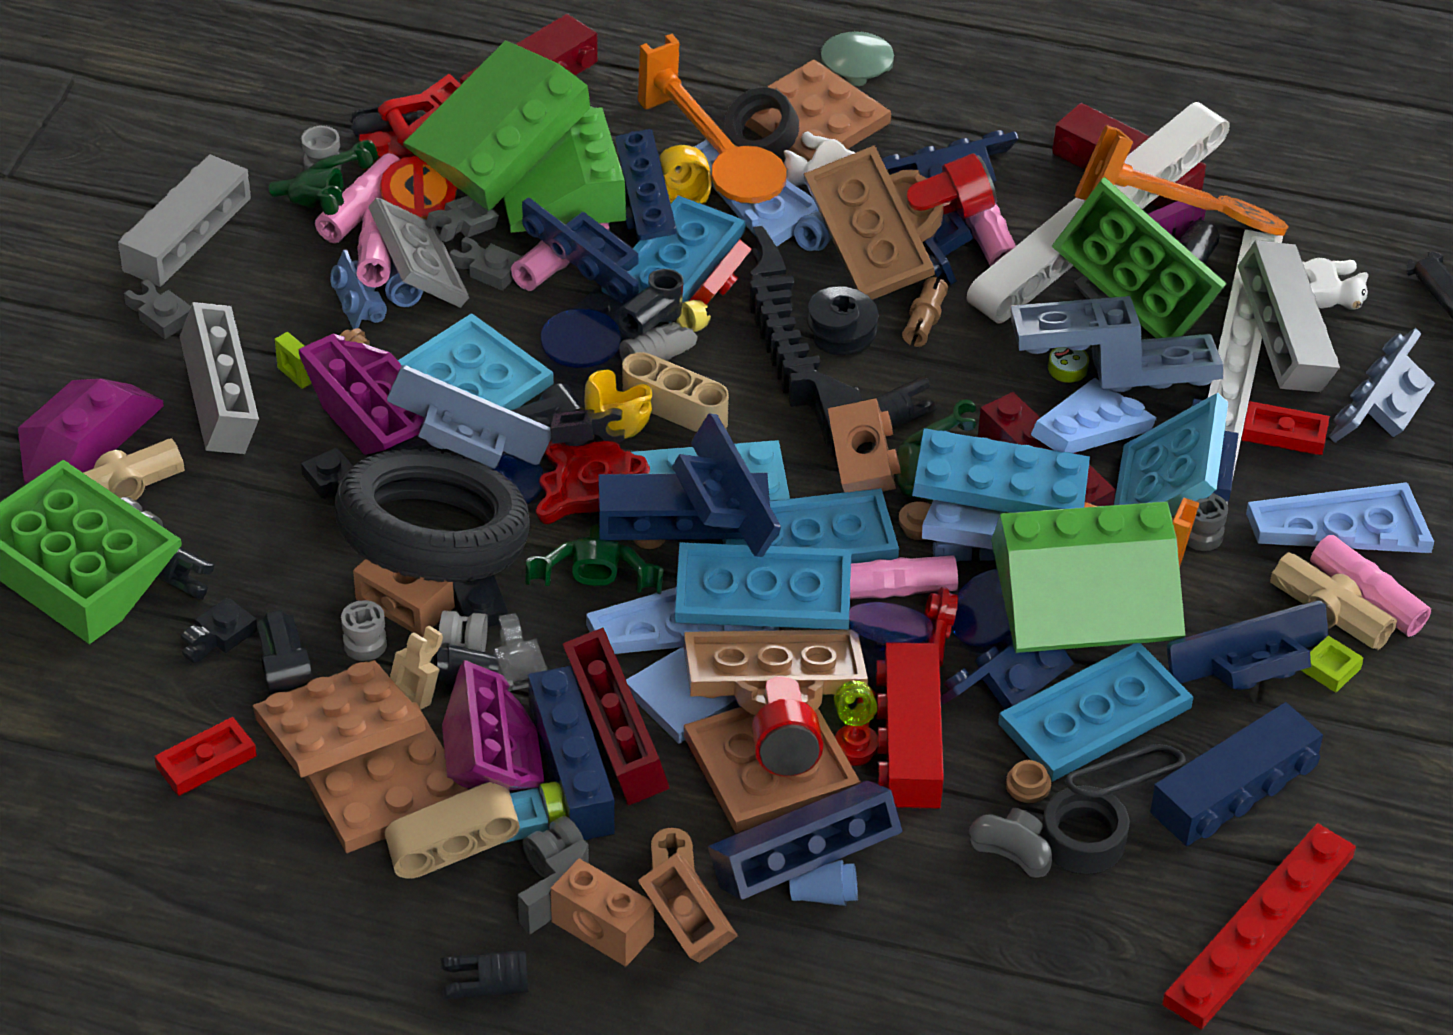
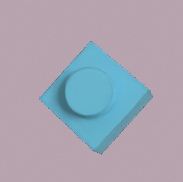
M538 788L510 793L520 828L518 833L506 842L523 839L536 831L544 832L548 830V819Z

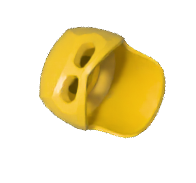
M676 145L664 150L660 154L659 159L670 204L678 195L704 204L710 195L712 186L710 168L704 153L696 147L688 145ZM677 166H681L679 170H675Z
M600 370L590 375L585 385V410L592 409L595 413H601L611 408L622 409V419L611 421L608 423V426L612 430L625 429V439L635 436L647 424L652 411V389L650 386L639 384L626 391H618L615 374L612 371Z

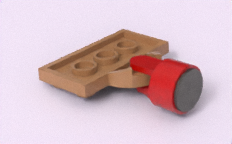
M875 145L803 173L805 183L855 288L868 295L872 300L935 275L934 266L922 242L934 235L941 225L943 214L956 210L962 219H966L994 208L997 202L996 191L989 171L982 158L974 153L942 165V173L930 178L923 177L919 174L918 170H902L889 175Z
M857 630L684 632L683 648L690 696H703L705 698L735 696L742 708L755 715L752 722V735L756 758L766 771L774 775L787 777L800 775L813 768L820 760L823 753V740L818 716L815 711L822 704L823 694H834L837 696L867 694L868 677Z

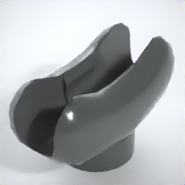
M1012 808L1006 819L987 814L978 817L970 826V841L973 848L978 852L997 853L1018 863L1030 877L1034 878L1044 877L1051 868L1052 852L1050 845L1046 840L1038 836L1043 825L1032 814L1018 808Z

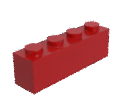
M886 642L885 660L876 661V686H884V693H877V720H885V727H878L877 754H886V762L878 763V785L891 790L896 807L941 808L944 776L939 644Z

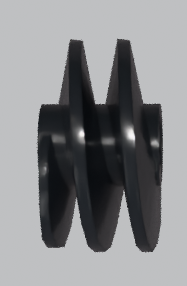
M844 286L829 287L818 291L811 297L808 304L807 324L811 332L815 334L814 343L820 350L834 355H848L860 352L870 346L876 338L879 314L877 305L868 295L857 289Z

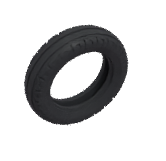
M402 449L399 451L382 452L367 457L355 464L345 474L335 497L337 526L348 545L371 563L391 572H400L403 576L416 579L421 577L427 581L465 582L497 574L517 559L526 544L529 533L530 519L527 504L521 492L510 480L498 471L484 466L480 462L469 458L463 459V456L446 452L441 454V451ZM400 499L434 500L462 508L478 517L485 525L461 531L428 529L404 522L387 513L379 505Z

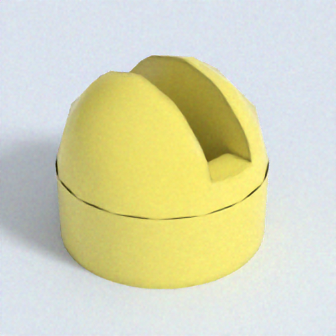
M699 300L683 302L682 313L677 322L682 328L693 329V332L702 330L708 325L711 318L710 315L707 316L705 309L708 306Z

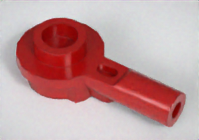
M940 587L937 594L930 593L925 607V618L930 619V626L932 628V636L929 638L928 643L939 644V667L943 665L946 638L949 639L958 607V595L949 593V589Z
M867 688V694H858L852 724L843 726L835 735V739L850 765L854 766L868 763L876 754L878 748V736L874 730L869 728L876 693Z

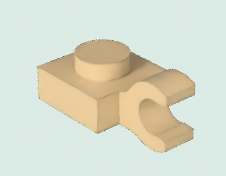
M431 626L425 628L423 638L415 632L410 634L407 648L395 653L390 674L393 682L412 703L416 702L420 709L431 705L439 668L430 663V660L439 650L443 635Z

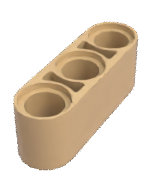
M636 352L624 359L622 363L623 391L639 384L650 386L652 389V414L697 432L706 416L712 413L717 414L725 429L727 428L729 394L724 385L648 353Z
M489 782L393 821L386 828L385 837L395 873L402 878H416L506 842L518 833L520 826L509 789Z

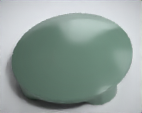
M866 32L838 34L830 38L824 44L821 51V64L835 74L845 77V81L853 86L864 85L868 78L876 77L893 67L894 53L891 46L881 37Z

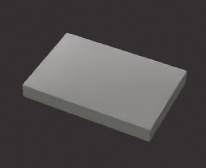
M376 198L368 208L402 281L461 308L469 299L468 293L443 241L439 238L440 235L436 227L429 229L426 226L427 220L381 198Z

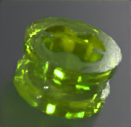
M849 681L844 683L835 694L834 703L840 719L845 724L851 726L866 724L874 717L877 711V703L871 687L864 682ZM856 697L862 698L863 703H858L855 709H849L848 704L854 703Z

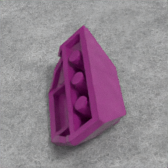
M334 333L299 349V356L323 409L364 455L386 450L419 434L424 417L387 401L388 394L402 366L390 352L363 343L345 341V337Z
M105 379L72 380L18 427L25 485L62 460H65L82 473L94 469L96 461L103 454L116 450L164 406L163 400L132 384Z
M466 660L462 662L442 723L447 778L453 779L460 786L475 788L489 782L508 788L509 791L539 788V785L544 783L537 728L522 704L508 691L510 685L503 675Z

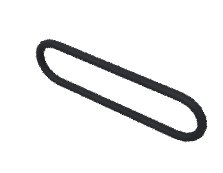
M1162 744L1149 745L1072 772L1066 777L1065 783L1067 788L1080 796L1089 798L1103 797L1178 770L1185 765L1186 758L1182 752L1174 747ZM1152 751L1168 752L1179 759L1177 763L1098 791L1081 789L1072 782L1075 778Z

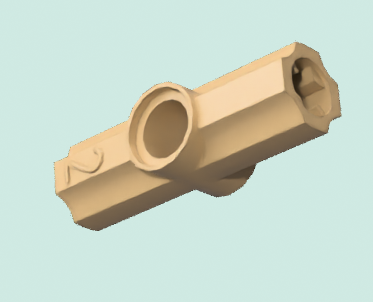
M170 438L129 455L121 450L109 451L96 461L94 469L83 473L119 498L126 496L137 500L145 490V486L185 471L178 447L174 440Z
M1290 552L1279 560L1278 565L1272 572L1270 583L1301 603L1307 604L1317 600L1323 602L1326 605L1328 628L1337 625L1372 649L1379 650L1382 648L1395 630L1397 619L1361 597L1360 589L1355 581L1344 574H1335L1330 577Z

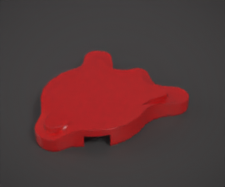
M551 441L544 453L547 460L556 469L543 474L539 479V483L546 496L538 504L536 514L540 522L550 524L565 515L598 512L599 474H649L650 466L647 459L641 455H634L628 450L627 452L621 450L618 443L611 441L593 442L582 446H566L564 442L552 443Z

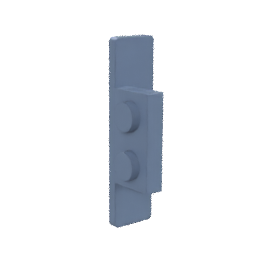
M1416 328L1405 336H1402L1400 333L1396 334L1385 344L1382 349L1386 353L1385 356L1380 357L1370 366L1366 372L1370 376L1369 379L1363 381L1350 395L1354 400L1352 404L1350 403L1345 406L1334 418V422L1337 425L1329 436L1334 443L1356 429L1367 413L1392 437H1395L1405 429L1435 384L1407 356L1421 335Z
M406 365L401 366L387 397L388 402L424 417L418 437L426 439L430 445L436 448L449 449L465 456V458L480 462L493 469L496 468L503 451L534 465L539 464L552 438L550 427Z

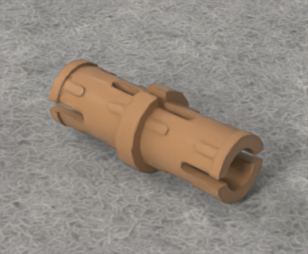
M937 277L926 279L919 298L913 301L910 307L911 317L902 333V337L907 344H911L915 334L918 337L914 346L920 347L927 342L932 325L939 321L941 315L940 306L948 292V286L944 280L940 279L937 289H933Z

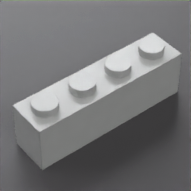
M211 154L206 157L118 241L122 271L143 280L148 279L153 284L161 287L251 199L248 169Z
M1255 240L1237 266L1279 388L1322 392L1340 366L1297 247L1294 244Z
M192 302L180 334V341L205 450L245 454L259 417L232 308L225 305Z

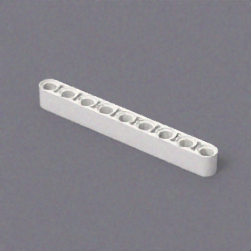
M1194 102L1131 152L1124 163L1131 165L1134 170L1176 182L1224 141L1229 131V122L1199 102ZM1114 185L1141 209L1159 196L1128 185L1126 187ZM1078 198L1072 200L977 277L969 287L966 297L967 302L998 324L1003 323L1011 317V306L1026 305L1068 271L1073 265L1058 253L1052 245L1085 200Z

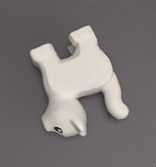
M805 132L801 138L803 143L811 149H816L808 162L804 157L789 150H784L786 158L784 165L787 168L786 180L795 186L806 184L803 173L855 152L847 150L837 140L814 136L810 132Z
M1314 258L1307 262H1302L1312 291L1315 294L1318 308H1329L1340 304L1347 309L1353 310L1362 306V302L1367 298L1368 293L1366 287L1368 274L1360 273L1344 281L1338 278V275H1348L1356 270L1357 266L1354 260L1330 261L1325 258Z

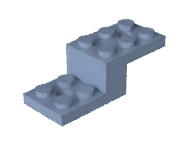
M1130 296L1011 306V321L1019 351L1026 350L1029 353L1039 354L1049 351L1050 348L1067 347L1070 350H1084L1092 345V359L1102 389L1124 392L1135 386L1147 385L1152 388L1162 389L1170 387L1172 383L1189 382L1193 385H1207L1213 380L1223 379V363L1211 334L1141 340V325Z

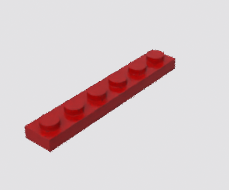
M1317 823L1165 992L1162 1005L1202 1030L1354 857L1356 846Z

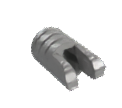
M672 322L661 327H654L634 340L630 338L622 341L619 347L622 361H624L630 354L644 352L668 361L696 345L698 336L693 332V329L682 328L679 323Z

